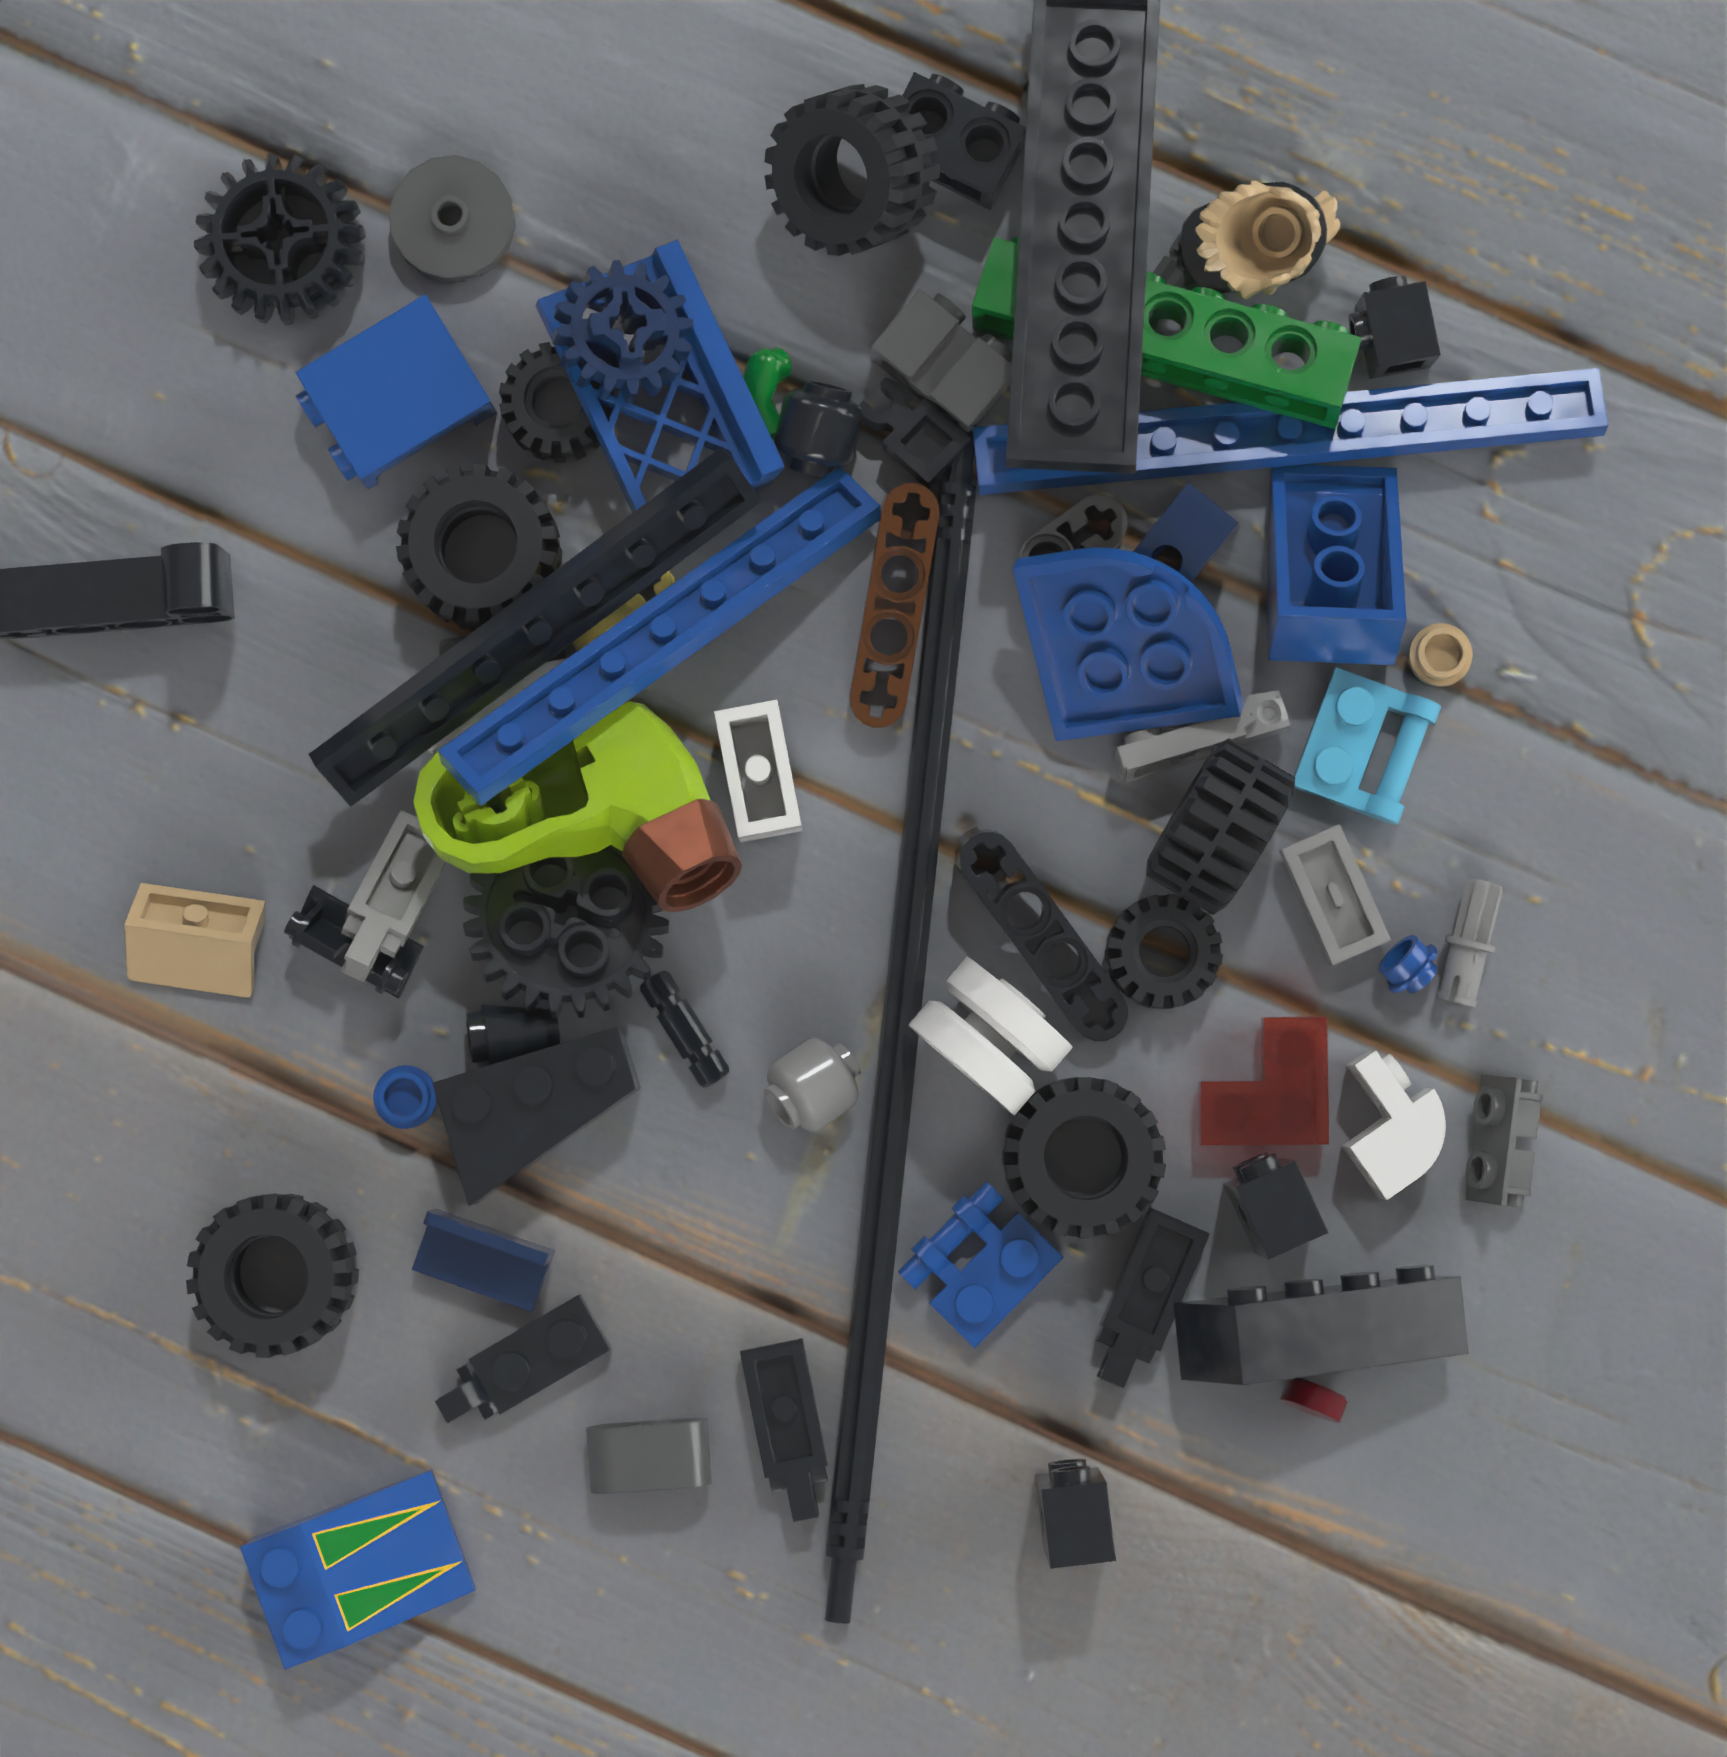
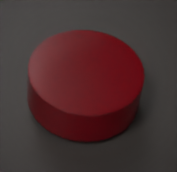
M1301 1378L1287 1379L1280 1397L1282 1402L1294 1408L1335 1423L1341 1422L1348 1403L1345 1400L1346 1397L1342 1394Z

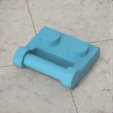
M1335 667L1330 675L1293 775L1295 777V789L1374 819L1398 825L1405 806L1400 804L1403 792L1428 724H1436L1441 705L1424 697L1407 694ZM1388 710L1404 716L1378 790L1376 795L1358 788Z

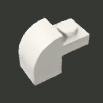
M1373 1050L1364 1052L1346 1066L1379 1111L1382 1118L1342 1145V1148L1377 1198L1388 1200L1425 1174L1436 1161L1444 1143L1446 1120L1441 1100L1435 1089L1424 1088L1409 1098L1404 1090L1411 1086V1082L1402 1067L1392 1055L1388 1054L1381 1058L1377 1051Z

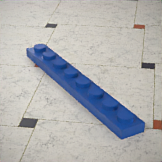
M842 467L836 468L438 750L441 764L480 806L877 523L880 520L881 514L880 504Z

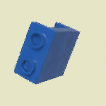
M426 294L295 372L305 390L295 395L304 412L315 428L326 423L338 442L328 448L338 468L347 481L358 475L359 479L368 489L379 483L376 478L378 475L472 419L477 426L497 414L492 402Z

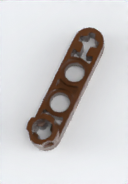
M902 483L894 487L884 496L881 504L880 520L850 687V706L854 715L863 724L873 728L887 727L895 723L903 715L909 693L939 521V504L935 495L927 487L917 483ZM908 493L918 494L919 505L927 508L925 520H916L913 529H903L902 518L892 515L894 502H905ZM890 532L903 539L917 540L924 538L923 552L919 553L904 545L885 547L886 535ZM903 555L909 557L915 563L918 569V578L911 589L905 592H894L884 585L881 579V570L884 563L891 557ZM884 618L899 620L907 631L905 646L895 654L885 655L878 652L870 641V633L873 626ZM866 658H870L882 665L903 664L901 677L888 672L886 691L888 694L896 696V702L894 707H883L881 716L870 715L869 704L860 701L862 690L872 691L874 688L877 673L876 670L863 671Z

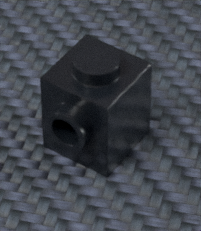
M1395 276L1371 283L1369 285L1370 291L1364 292L1355 305L1356 313L1349 314L1348 319L1350 334L1362 337L1358 351L1364 350L1369 379L1431 368L1441 353L1426 281L1407 284L1405 276Z

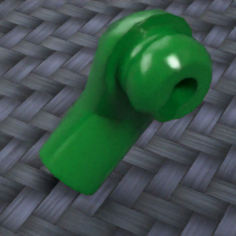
M777 347L772 349L761 348L749 357L743 373V379L772 440L775 437L779 413L772 397L778 383L784 381L787 376H790L792 371L790 356L786 351Z

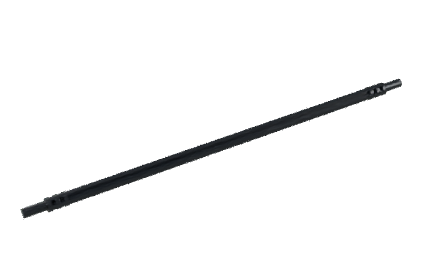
M954 421L953 423L971 438V444L961 452L949 467L946 482L939 484V521L928 588L825 1554L831 1557L825 1620L847 1624L851 1621L857 1560L864 1559L919 1037L908 1025L922 1009L977 487L971 485L974 460L973 431L971 429L967 433L958 425L959 421Z

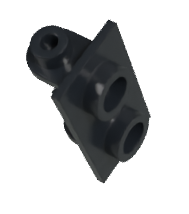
M313 885L301 912H294L285 927L284 933L292 939L293 946L299 948L303 945L343 967L346 961L344 957L353 941L352 938L341 934L350 905ZM408 938L404 946L399 947L394 958L380 952L366 981L376 986V992L382 994L385 991L399 999L424 946Z

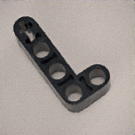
M190 542L171 544L161 547V556L0 569V639H25L206 624L235 619L230 554L215 543Z

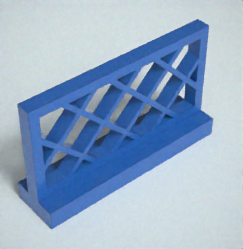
M678 239L656 247L649 257L623 266L626 275H633L640 263L645 264L647 269L645 280L654 283L663 275L667 276L669 282L664 291L665 295L668 298L684 295L686 299L677 317L693 319L694 324L689 335L680 338L690 343L692 349L685 361L678 362L682 369L677 378L670 382L661 377L662 384L669 388L659 415L634 404L626 403L621 389L617 397L609 395L606 401L602 400L599 397V390L593 388L591 383L582 389L576 385L582 372L578 365L572 368H565L632 513L646 503L640 490L646 469L676 481L696 466L703 447L713 451L723 447L737 464L754 491L772 484L785 466ZM608 272L605 273V274H602V275H603L604 277H607V276H608ZM567 288L538 299L535 305L551 340L556 328L563 326L562 323L554 319V315L559 302L570 303L565 297ZM598 299L588 308L600 313L603 311L605 301ZM553 344L561 360L569 347ZM684 368L691 382L681 378ZM676 390L701 401L706 411V417L700 431L666 418ZM601 405L612 409L609 420L607 419ZM619 413L654 426L644 455L619 445L613 432ZM711 424L718 439L708 435ZM661 430L695 443L685 471L651 458ZM628 462L639 466L635 477Z

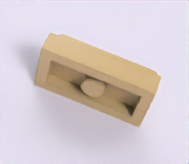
M140 883L124 924L128 979L136 982L246 998L251 997L255 987L254 952L266 920V901Z

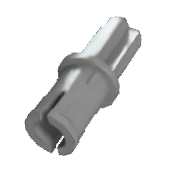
M1469 879L1466 882L1453 936L1446 935L1445 942L1451 943L1436 998L1476 1008V998L1488 952L1494 953L1496 948L1491 946L1490 942L1503 893L1502 887L1496 883L1480 879Z

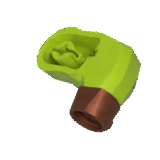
M625 702L481 806L441 764L438 751L419 772L413 803L425 840L440 859L467 873H503L549 857H578L597 853L612 845L623 851L622 856L663 911L673 913L693 909L714 899L731 886L741 872L742 862L721 809L716 802L710 800L697 763L671 727L641 703Z

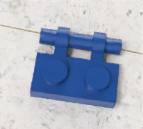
M987 1181L969 1199L963 1195L951 1207L955 1214L930 1239L923 1236L911 1248L915 1254L898 1271L915 1290L932 1272L946 1284L929 1301V1304L974 1348L1064 1258L1018 1211L999 1229L987 1216L1004 1198ZM974 1231L986 1244L959 1270L947 1257Z

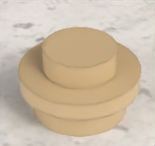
M1445 623L1432 624L1423 628L1411 641L1408 651L1409 664L1415 676L1425 684L1434 687L1449 686L1462 679L1468 672L1473 657L1472 647L1467 636L1457 627Z

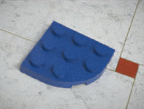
M1114 548L1076 549L1018 558L1012 570L1055 741L1241 716L1244 704L1225 628L1213 606L1202 592L1176 570L1148 556Z

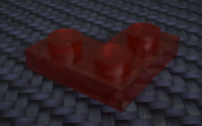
M1262 1017V1081H1198L1199 1145H1329L1327 1017Z

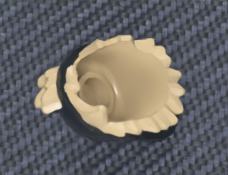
M1251 181L1250 185L1241 184L1237 186L1233 192H1221L1217 199L1194 209L1182 223L1180 246L1182 260L1187 273L1197 287L1210 288L1220 293L1237 292L1240 299L1246 300L1262 291L1267 296L1273 295L1279 286L1306 275L1322 255L1326 243L1336 235L1340 228L1339 219H1335L1338 208L1337 200L1335 197H1331L1327 191H1321L1319 195L1313 197L1305 190L1286 182L1260 183L1258 181Z

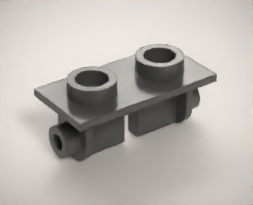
M1481 1074L1480 1088L1473 1106L1475 1128L1472 1152L1468 1158L1465 1172L1468 1183L1466 1200L1523 1208L1524 1195L1531 1196L1530 1189L1535 1152L1515 1149L1517 1137L1537 1139L1541 1101L1543 1100V1095L1537 1094L1538 1081Z

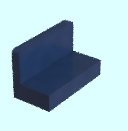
M439 1209L427 1211L423 1224L427 1225L412 1270L530 1312L534 1311L555 1250Z

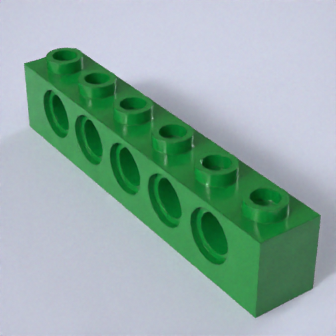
M996 237L993 238L972 303V329L1013 340L1019 237L1012 238L1010 241ZM1146 271L1141 376L1336 429L1362 337L1351 335L1347 328L1331 321H1316L1311 324L1289 318L1284 310L1272 305L1255 304L1249 307L1228 301L1222 293L1210 288L1195 287L1190 291L1168 285L1162 277ZM1169 319L1177 322L1182 330L1175 335L1164 336L1156 333L1151 328V325L1158 320ZM1220 336H1232L1242 343L1243 348L1233 353H1226L1218 350L1212 344V341ZM1284 352L1293 353L1303 360L1304 365L1294 370L1284 369L1275 363L1273 357Z

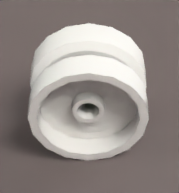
M966 957L945 982L948 992L970 1012L967 1018L963 1020L942 1002L929 1000L908 1026L980 1089L1015 1116L1033 1095L1035 1088L1032 1079L1010 1060L1012 1056L1017 1052L1038 1070L1052 1072L1073 1046L1044 1020L1046 1015L1003 978L1000 980L996 979L975 961Z

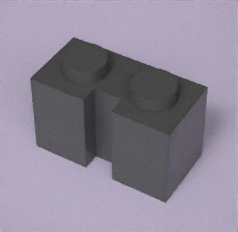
M919 289L871 346V360L921 401L926 398L952 422L959 421L958 425L968 433L975 424L979 425L1010 388L1012 352L1002 342L988 333H985L982 338L977 337L976 339L960 326L966 319V316L952 301L939 293L932 299Z

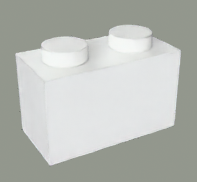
M777 699L714 711L737 835L740 842L803 831Z

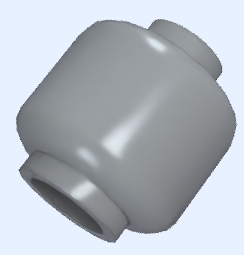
M808 1038L769 1066L767 1073L769 1085L764 1088L763 1093L773 1113L787 1128L795 1130L800 1127L807 1132H818L856 1104L859 1092L855 1077L861 1071L853 1055L842 1044L837 1043L831 1047L819 1038Z

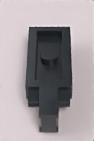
M1148 1208L1099 1323L1102 1327L1096 1341L1107 1345L1108 1348L1096 1375L1097 1377L1117 1387L1124 1388L1136 1359L1150 1364L1156 1350L1161 1351L1175 1318L1173 1303L1182 1302L1210 1233L1156 1209Z
M579 1294L469 1358L467 1364L456 1370L464 1384L441 1396L435 1403L447 1423L475 1407H478L485 1420L497 1412L499 1414L504 1413L610 1351L612 1348L582 1295Z
M799 1338L741 1350L740 1356L764 1476L769 1478L771 1492L787 1489L793 1522L819 1517V1509L814 1483L828 1481L826 1470L828 1459L804 1340Z

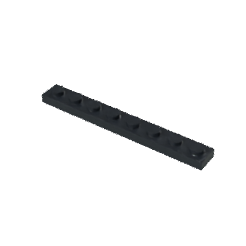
M723 447L719 448L310 752L308 755L313 764L347 804L352 807L762 502L732 457Z

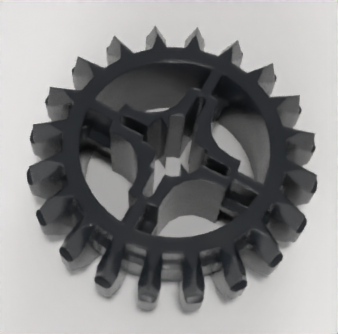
M269 153L265 160V170L259 172L251 159H244L242 169L246 174L245 178L237 182L232 174L222 172L221 181L228 189L227 193L221 196L217 192H206L205 200L216 211L215 214L203 213L196 215L195 222L198 227L207 233H211L201 236L194 241V248L199 254L210 256L202 262L199 269L207 279L218 278L212 287L213 292L219 299L228 298L233 295L231 307L240 315L249 311L254 305L255 318L260 323L266 324L271 319L276 307L281 321L285 325H292L295 319V307L301 306L309 319H316L318 317V309L313 301L323 296L329 305H338L340 300L331 287L335 282H338L344 287L351 288L356 281L353 275L344 268V265H359L364 262L362 251L350 245L366 238L364 227L361 224L351 222L361 213L360 208L355 200L342 201L348 192L346 185L341 179L327 183L329 172L322 164L315 165L306 173L305 161L301 156L294 154L289 160L286 169L283 170L278 156ZM286 195H295L314 202L325 211L328 224L314 225L311 219L303 220L292 217V210L287 204ZM263 200L262 212L259 217L250 224L238 226L244 214L255 204ZM281 219L283 226L291 237L283 239V249H280L279 259L277 252L269 242L277 240L278 230H281ZM323 246H326L318 264L308 274L297 279L298 267L301 261L308 255L322 253ZM247 254L250 259H264L268 261V269L273 274L274 285L258 283L245 277L238 271L233 255Z

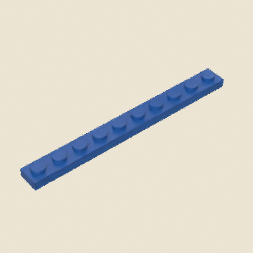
M1599 368L1350 391L1346 392L1336 429L1238 402L1139 411L1135 474L1006 468L1008 424L972 427L978 494L987 495L1604 436L1609 425Z

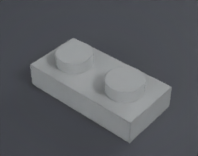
M1340 824L1279 850L1329 966L1338 964L1391 941Z

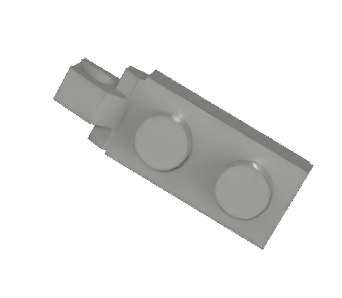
M1279 690L1249 694L1239 717L1185 724L1186 727L1163 734L1160 727L1133 732L1124 737L1125 745L1117 747L1114 764L1120 781L1128 783L1205 760L1218 744L1228 738L1243 745L1287 732L1290 722Z
M403 810L399 812L348 907L345 917L346 922L341 934L353 939L344 957L346 961L341 972L363 983L380 952L394 958L399 947L404 946L447 864L446 861L440 859L426 842L418 818Z

